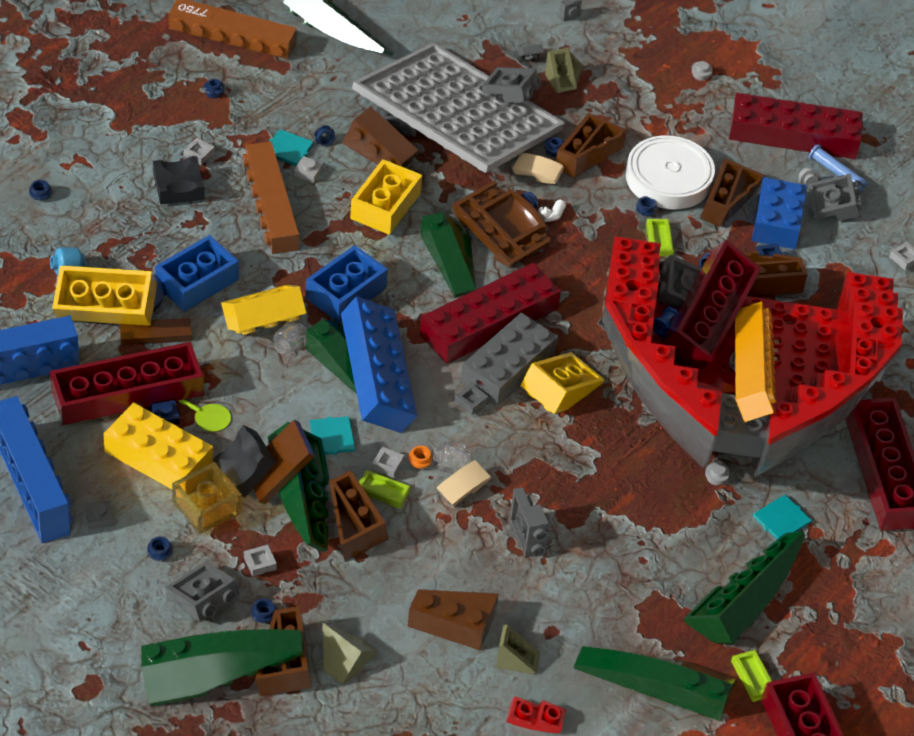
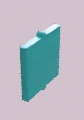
M281 129L278 130L273 138L269 139V142L272 141L276 158L294 166L298 165L303 156H308V152L314 144V141Z
M328 416L325 419L309 420L311 433L322 438L325 454L337 455L338 453L355 451L349 416L335 418Z
M785 494L753 513V517L764 527V531H768L776 540L785 533L798 532L812 522L800 510L801 507L799 505L796 506Z

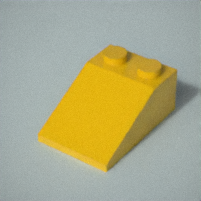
M569 352L532 363L520 386L527 391L529 396L543 404L547 411L556 414L568 410L603 384L605 379L576 355Z

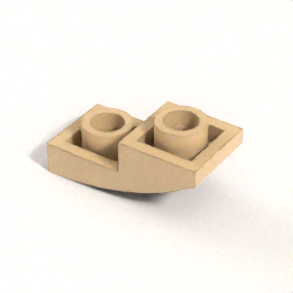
M521 153L512 169L516 175L534 176L536 182L556 184L564 170V166L545 157Z
M474 460L437 486V490L455 507L471 492L474 494L491 479V476Z

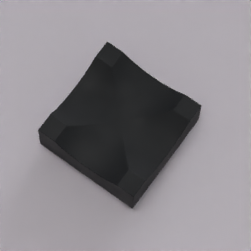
M191 156L176 162L153 161V175L160 205L205 200V186L201 177L197 156Z
M244 425L238 430L233 443L223 452L217 454L212 460L225 476L231 492L242 497H246L276 463L258 432Z

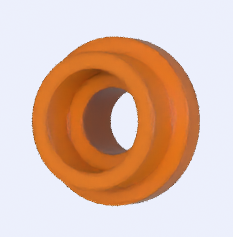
M420 445L410 451L408 460L413 467L423 469L431 465L433 455L429 448Z

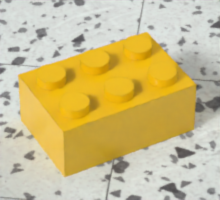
M382 159L351 199L350 219L390 235L421 194L422 175Z
M284 285L221 302L227 329L242 334L255 332V327L270 328L277 326V321H296L300 319L299 315L306 314L300 286Z

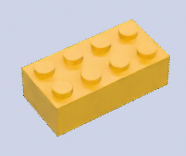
M60 266L52 309L58 318L71 315L73 321L150 326L157 281L152 271Z
M135 403L104 432L105 453L183 496L213 466L212 445Z

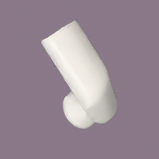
M557 200L552 210H549L548 207H544V209L541 207L538 213L544 222L558 220L566 207V203L562 200Z

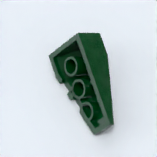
M444 212L423 216L420 236L454 298L475 291L471 238L467 230L459 220Z
M323 319L306 330L305 349L356 393L344 327L340 323Z

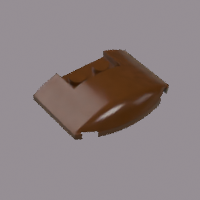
M492 181L453 203L452 208L463 227L468 226L494 254L493 258L501 264L511 267L550 244V237L547 238L546 225L543 219L526 199L510 188L507 191L497 188L498 183Z

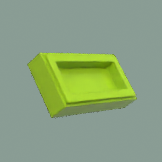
M647 219L648 241L661 243L659 256L673 255L674 249L669 219Z
M369 470L364 472L359 481L368 497L399 509L402 508L411 492V486Z
M756 650L732 656L731 662L752 702L761 700L766 682H771L772 679Z

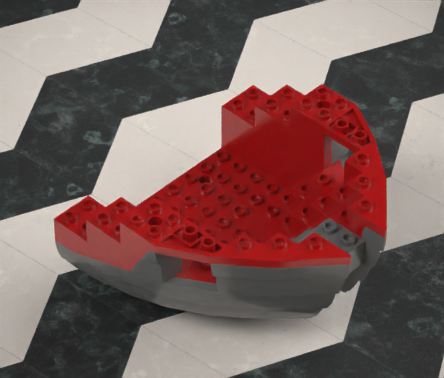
M614 236L602 319L606 333L633 389L666 432L701 468L705 469L707 467L712 451L751 457L752 468L754 469L753 476L757 477L805 450L850 415L876 381H881L891 362L900 351L902 345L903 308H898V293H893L894 279L847 272L837 310L747 296L741 308L759 302L763 303L765 309L769 308L773 318L771 322L774 338L772 340H779V344L774 343L773 347L778 348V353L774 352L773 356L777 357V361H774L775 365H777L774 366L776 381L774 383L776 393L774 394L777 401L773 403L774 413L744 422L736 402V395L697 388V381L719 387L721 381L736 386V372L732 371L729 366L730 356L735 352V320L711 363L699 372V369L688 366L675 355L676 347L662 345L661 342L664 337L657 335L653 331L654 319L660 317L666 307H670L657 301L661 243ZM784 321H791L794 324L789 325L786 324Z

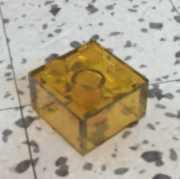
M215 462L172 483V502L199 535L241 514L242 494Z

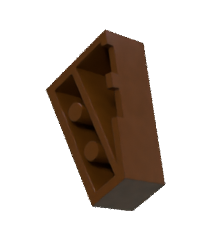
M371 106L353 120L342 142L345 146L377 165L384 159L405 168L412 162L418 151L415 146Z
M587 113L558 149L556 162L564 166L563 173L576 177L623 149L627 129Z
M724 158L700 219L721 227L757 193L765 175Z
M752 250V253L742 252L761 267L747 296L759 297L803 293L808 274L802 258L774 253L773 257L760 255L759 251Z
M350 470L330 480V489L344 562L389 540L385 521L353 472Z
M418 589L409 608L408 627L480 650L496 614L499 593Z
M296 606L274 610L269 629L301 630L304 654L274 667L268 665L261 668L256 675L260 697L312 688L305 623L301 607Z

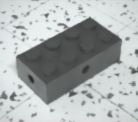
M520 313L462 364L461 383L466 387L473 384L489 396L488 401L498 407L520 387L532 363L552 358L555 355L558 336L523 313Z

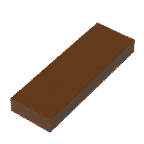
M190 318L151 320L150 326L120 324L121 345L192 341Z

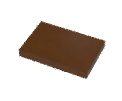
M293 420L266 446L276 463L253 488L259 502L266 504L315 457L300 422Z

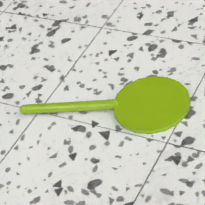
M185 399L178 401L197 411L195 421L202 430L218 432L228 427L231 422L229 410L222 405L208 404L200 408Z

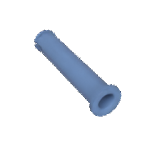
M818 144L811 150L809 154L810 160H816L837 176L851 173L853 182H858L860 193L865 190L861 185L867 188L869 183L867 180L821 149V145Z

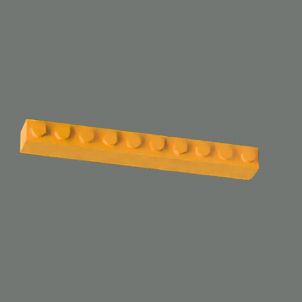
M762 302L741 308L735 318L736 402L744 422L774 413L773 403L777 402L774 394L776 393L774 385L776 381L773 366L775 365L774 351L772 348L774 347L772 340L774 338L772 333L773 325L771 322L773 318L769 308L765 309Z

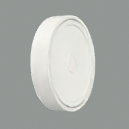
M655 136L641 141L631 150L626 168V180L631 191L638 198L648 196L655 199L657 207L664 209H684L702 202L711 191L715 174L714 162L707 151L698 144L677 136Z

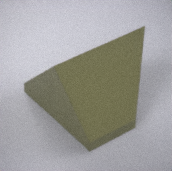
M569 47L549 51L545 75L555 92L561 93L577 89L583 65L571 53Z
M322 622L324 671L344 685L377 654V650L360 637Z
M504 625L496 668L535 674L540 652L509 625Z

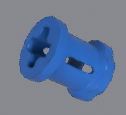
M666 307L663 310V314L654 319L653 331L657 335L665 337L674 320L671 318H675L678 311L672 307Z

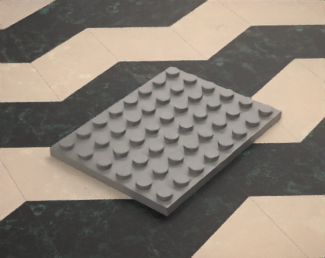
M434 42L354 81L352 87L361 96L371 100L377 106L393 114L394 117L406 122L412 128L417 129L428 138L433 139L445 149L452 151L461 159L471 163L485 173L562 131L565 122L529 100L521 104H513L512 102H504L503 94L499 96L484 94L482 85L489 76Z

